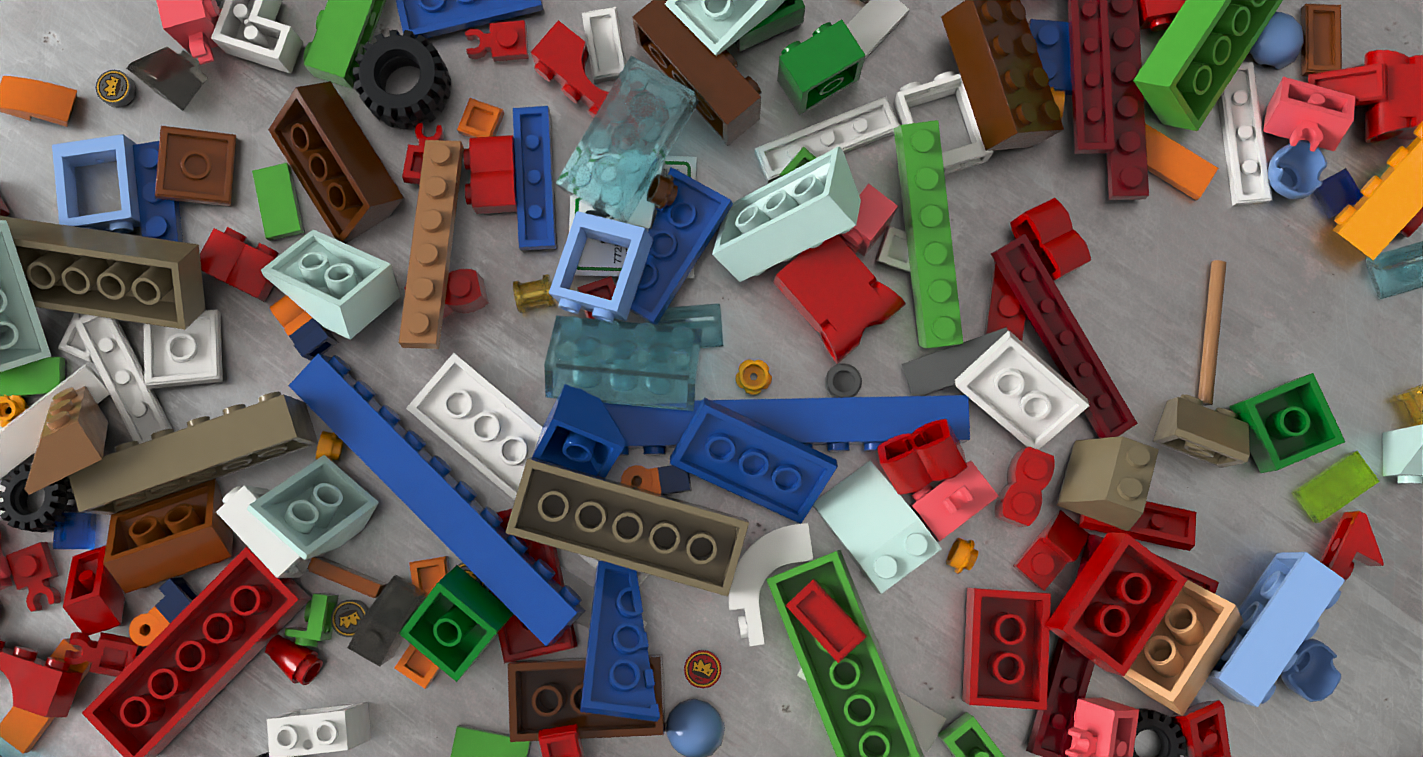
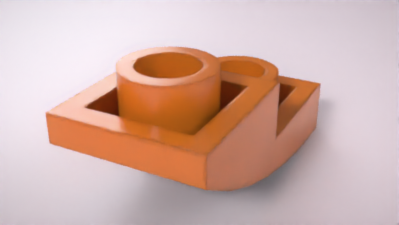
M2 77L0 83V112L31 121L32 117L62 126H68L77 98V90L28 78Z

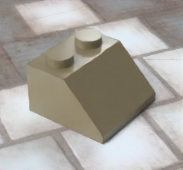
M1184 394L1181 397H1176L1166 402L1153 442L1221 468L1248 462L1250 456L1249 424L1238 420L1237 413L1223 408H1216L1214 411L1202 406V400Z
M1123 436L1076 440L1073 444L1057 506L1129 531L1144 512L1159 449Z

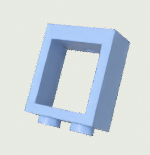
M124 134L52 145L60 225L122 234L131 233L133 228L141 227L133 145L136 144ZM117 161L122 210L79 216L75 167Z
M577 211L549 294L559 303L558 307L565 311L579 314L580 309L593 312L592 316L608 323H613L614 318L627 321L653 242L652 237L643 227ZM587 238L629 248L611 300L570 290Z

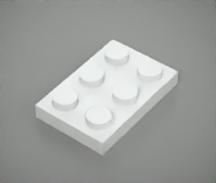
M1009 330L955 379V385L960 391L1026 447H1032L1037 450L1043 447L1090 406L1088 399Z

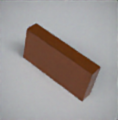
M1305 4L1301 8V26L1304 38L1301 49V76L1342 69L1341 5Z
M312 557L307 568L309 572L372 598L384 597L389 587V584L324 557Z

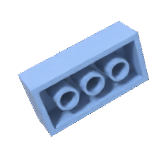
M1307 552L1277 553L1238 610L1244 622L1208 676L1206 682L1230 700L1255 707H1258L1260 703L1264 704L1276 690L1274 683L1280 674L1288 671L1296 662L1298 657L1296 651L1304 640L1310 639L1318 630L1319 622L1317 620L1325 609L1331 608L1338 601L1341 595L1339 588L1345 579Z

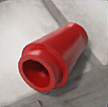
M281 635L273 637L265 648V653L270 656L294 684L298 682L302 685L309 684L318 675L323 665V661L318 658L316 651L302 645H297Z

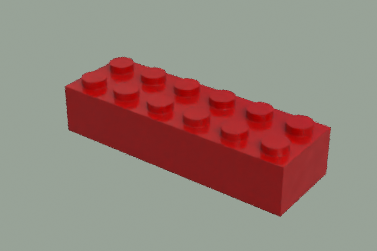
M246 546L115 678L82 714L123 757H157L312 598L292 578H276L251 549Z

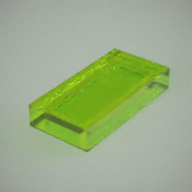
M1353 451L1293 493L1315 523H1320L1380 481L1360 453Z

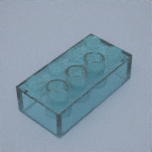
M630 56L556 181V184L565 193L606 217L627 223L696 108L698 99L695 91L637 58Z
M556 315L544 363L545 397L557 399L562 388L567 384L600 398L603 403L694 411L701 360L702 329L614 320L611 323L606 320Z

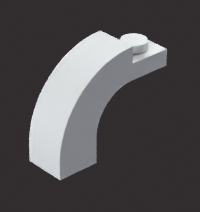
M808 523L785 526L767 533L749 547L737 564L729 592V610H745V615L738 616L741 639L748 638L750 646L765 644L759 608L760 590L765 579L775 569L783 565L813 560Z

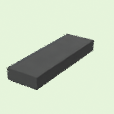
M1005 327L963 342L964 344L954 345L903 363L902 367L912 396H925L954 386L955 379L1008 331V328Z

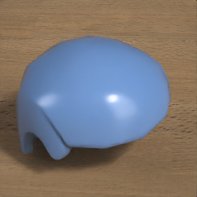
M1275 12L1250 50V54L1253 55V58L1259 65L1268 64L1275 66L1277 70L1283 69L1295 62L1303 47L1302 26L1293 16L1282 12Z
M1299 140L1296 146L1288 144L1279 149L1270 160L1268 167L1270 185L1275 192L1288 199H1304L1322 185L1323 182L1319 179L1321 172L1327 167V160L1319 147L1315 152L1310 151V143L1307 140Z
M1314 638L1304 640L1296 651L1298 654L1296 662L1288 671L1281 673V678L1289 689L1307 701H1322L1334 692L1341 680V673L1333 664V658H1337V655L1321 641Z
M695 698L680 702L669 713L665 728L667 737L672 747L685 757H708L713 755L722 745L725 725L718 711L708 702Z

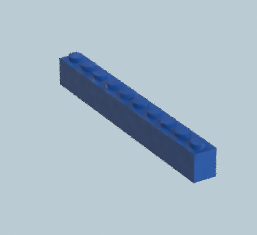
M317 354L288 386L545 646L556 643L564 632L586 611L579 604L582 601L580 596L569 586H560L552 578L555 575L554 570L542 559L536 561L526 552L529 546L521 537L505 533L506 530L500 525L503 522L501 517L490 507L486 506L483 508L475 500L476 492L465 482L460 481L458 483L449 474L451 471L450 466L437 455L432 457L423 448L426 445L425 441L414 431L409 430L407 432L398 423L401 420L399 415L389 406H381L373 398L376 395L374 390L362 380L356 381L348 373L351 368L345 361L336 355L329 357Z
M966 395L711 400L811 448L817 445H827L828 452L850 451L849 445H864V451H878L877 447L888 439L901 434L913 433L919 427L941 419H947L959 443H965L970 440L969 397ZM703 400L603 402L626 441L624 449L619 456L629 455V449H643L644 455H665V448H675Z

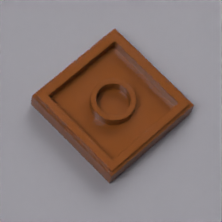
M161 126L155 199L231 207L236 135Z

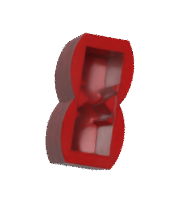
M513 135L470 138L469 148L464 149L463 152L465 169L471 170L470 183H465L467 205H472L476 214L517 212Z
M1056 198L1024 212L1010 222L1015 239L1023 234L1027 235L1053 281L1062 278L1091 261L1086 242L1073 229L1068 211Z
M229 227L226 228L224 233L214 228L200 252L201 271L265 302L274 284L263 276L261 269L273 261L279 253L261 243H258L256 248L245 244L244 242L247 237Z
M458 269L449 272L443 319L453 312L471 313L478 311L489 303L484 279L476 270Z
M947 419L929 422L916 429L913 433L895 436L877 447L880 464L896 492L900 495L918 492L932 481L953 478L968 467L964 450Z
M1032 447L1021 449L1014 455L1007 471L1008 484L1001 490L995 503L996 519L1017 527H1027L1035 521L1042 506L1041 491L1049 484L1054 473L1055 459L1053 455Z

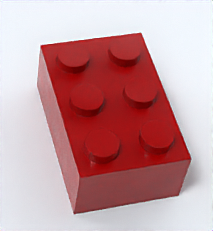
M1107 532L1045 626L1104 671L1125 676L1188 579L1129 534Z
M967 588L963 702L978 706L1047 710L1050 629L1045 625L1050 619L1051 593Z

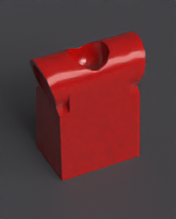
M1374 50L1366 53L1364 56V66L1384 62L1387 65L1388 102L1369 104L1365 113V142L1377 143L1396 137L1398 139L1414 140L1417 136L1413 132L1423 121V55L1408 57L1405 54L1390 50Z
M839 235L825 240L816 248H809L800 253L776 274L773 282L808 323L819 332L827 351L836 364L841 362L860 345L865 328L884 324L906 305L903 298L896 292L876 280L871 271Z

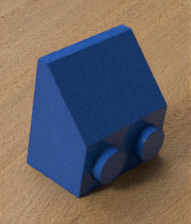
M565 384L543 425L532 457L606 478L624 449L626 441L600 398L582 389Z

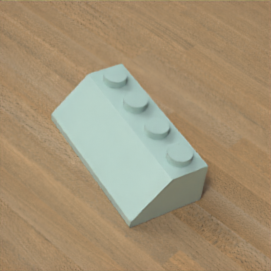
M838 146L733 202V206L720 225L712 255L741 282L752 276L761 275L768 268L780 262H788L795 255L809 248H816L827 239L849 232L857 224L861 199L844 151Z
M0 220V372L51 356L6 220Z

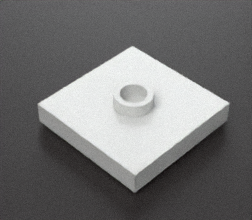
M217 309L205 310L185 330L143 323L145 386L148 389L223 382L221 313Z

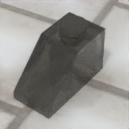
M164 47L135 60L126 68L154 92L182 111L208 78L198 69L200 64L196 58H193L192 55L184 50L177 54L169 47Z
M394 575L364 615L347 648L379 667L395 656L404 639L399 632L422 604L427 592L398 575Z

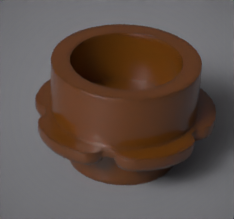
M657 174L653 178L648 189L647 201L655 204V208L662 209L665 205L670 206L674 202L678 186L674 185L673 176L668 175L665 177Z

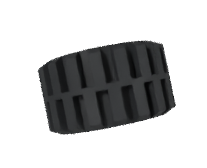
M389 30L390 36L384 37L382 33L376 35L377 42L372 45L368 41L363 46L366 50L365 54L358 53L355 60L360 67H353V76L357 80L354 82V86L361 100L379 121L382 119L390 127H394L396 123L400 129L408 130L411 123L416 128L417 124L422 123V120L426 118L429 122H432L436 119L433 114L436 110L442 113L446 107L442 100L449 99L451 92L447 86L451 85V79L438 51L432 43L429 44L425 37L419 34L416 38L414 33L405 30L403 35H400L398 30ZM405 66L420 69L419 80L411 90L403 94H390L386 92V82L395 70Z

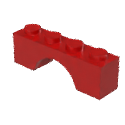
M559 20L531 51L535 62L534 69L541 77L548 82L552 79L563 86L561 91L574 103H578L579 100L590 108L588 113L602 125H605L606 122L617 129L615 132L617 137L630 147L635 144L643 150L670 119L668 107L642 86L622 93H611L596 87L585 74L586 62L589 56L586 42Z
M0 639V670L5 674L11 685L13 706L43 717H67L83 673L69 669L71 664L64 662L63 659L48 657L45 661L36 658L38 651L21 646H15L14 650L4 647L6 641Z

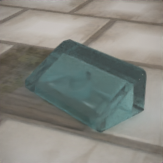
M1423 241L1380 253L1374 260L1369 257L1366 258V266L1379 299L1423 287Z
M720 304L668 307L656 326L649 322L651 352L723 346Z

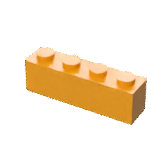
M1423 121L1414 130L1413 134L1417 137L1407 148L1403 145L1399 147L1387 160L1386 163L1390 167L1380 178L1377 175L1373 176L1360 191L1364 196L1354 207L1348 204L1334 220L1337 225L1333 231L1372 260L1382 252L1423 207Z

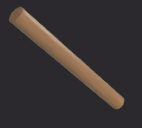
M1220 260L1211 261L1198 399L1203 401L1202 405H1213L1227 263Z

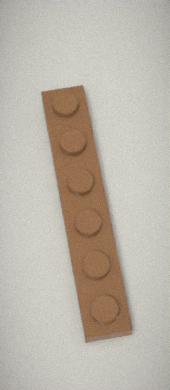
M425 140L398 342L402 348L439 349L464 152L461 141Z

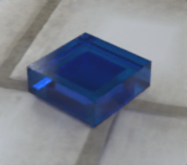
M1346 168L1321 181L1323 182L1322 185L1313 192L1328 218L1339 214L1348 204L1355 205L1363 197V194L1360 193L1358 186Z
M62 513L66 517L64 519L66 521L64 523L55 521L53 549L93 550L95 548L96 514Z

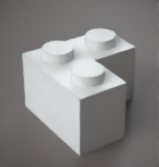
M225 0L211 39L226 54L290 74L293 71L303 41L291 26L275 22L282 0Z

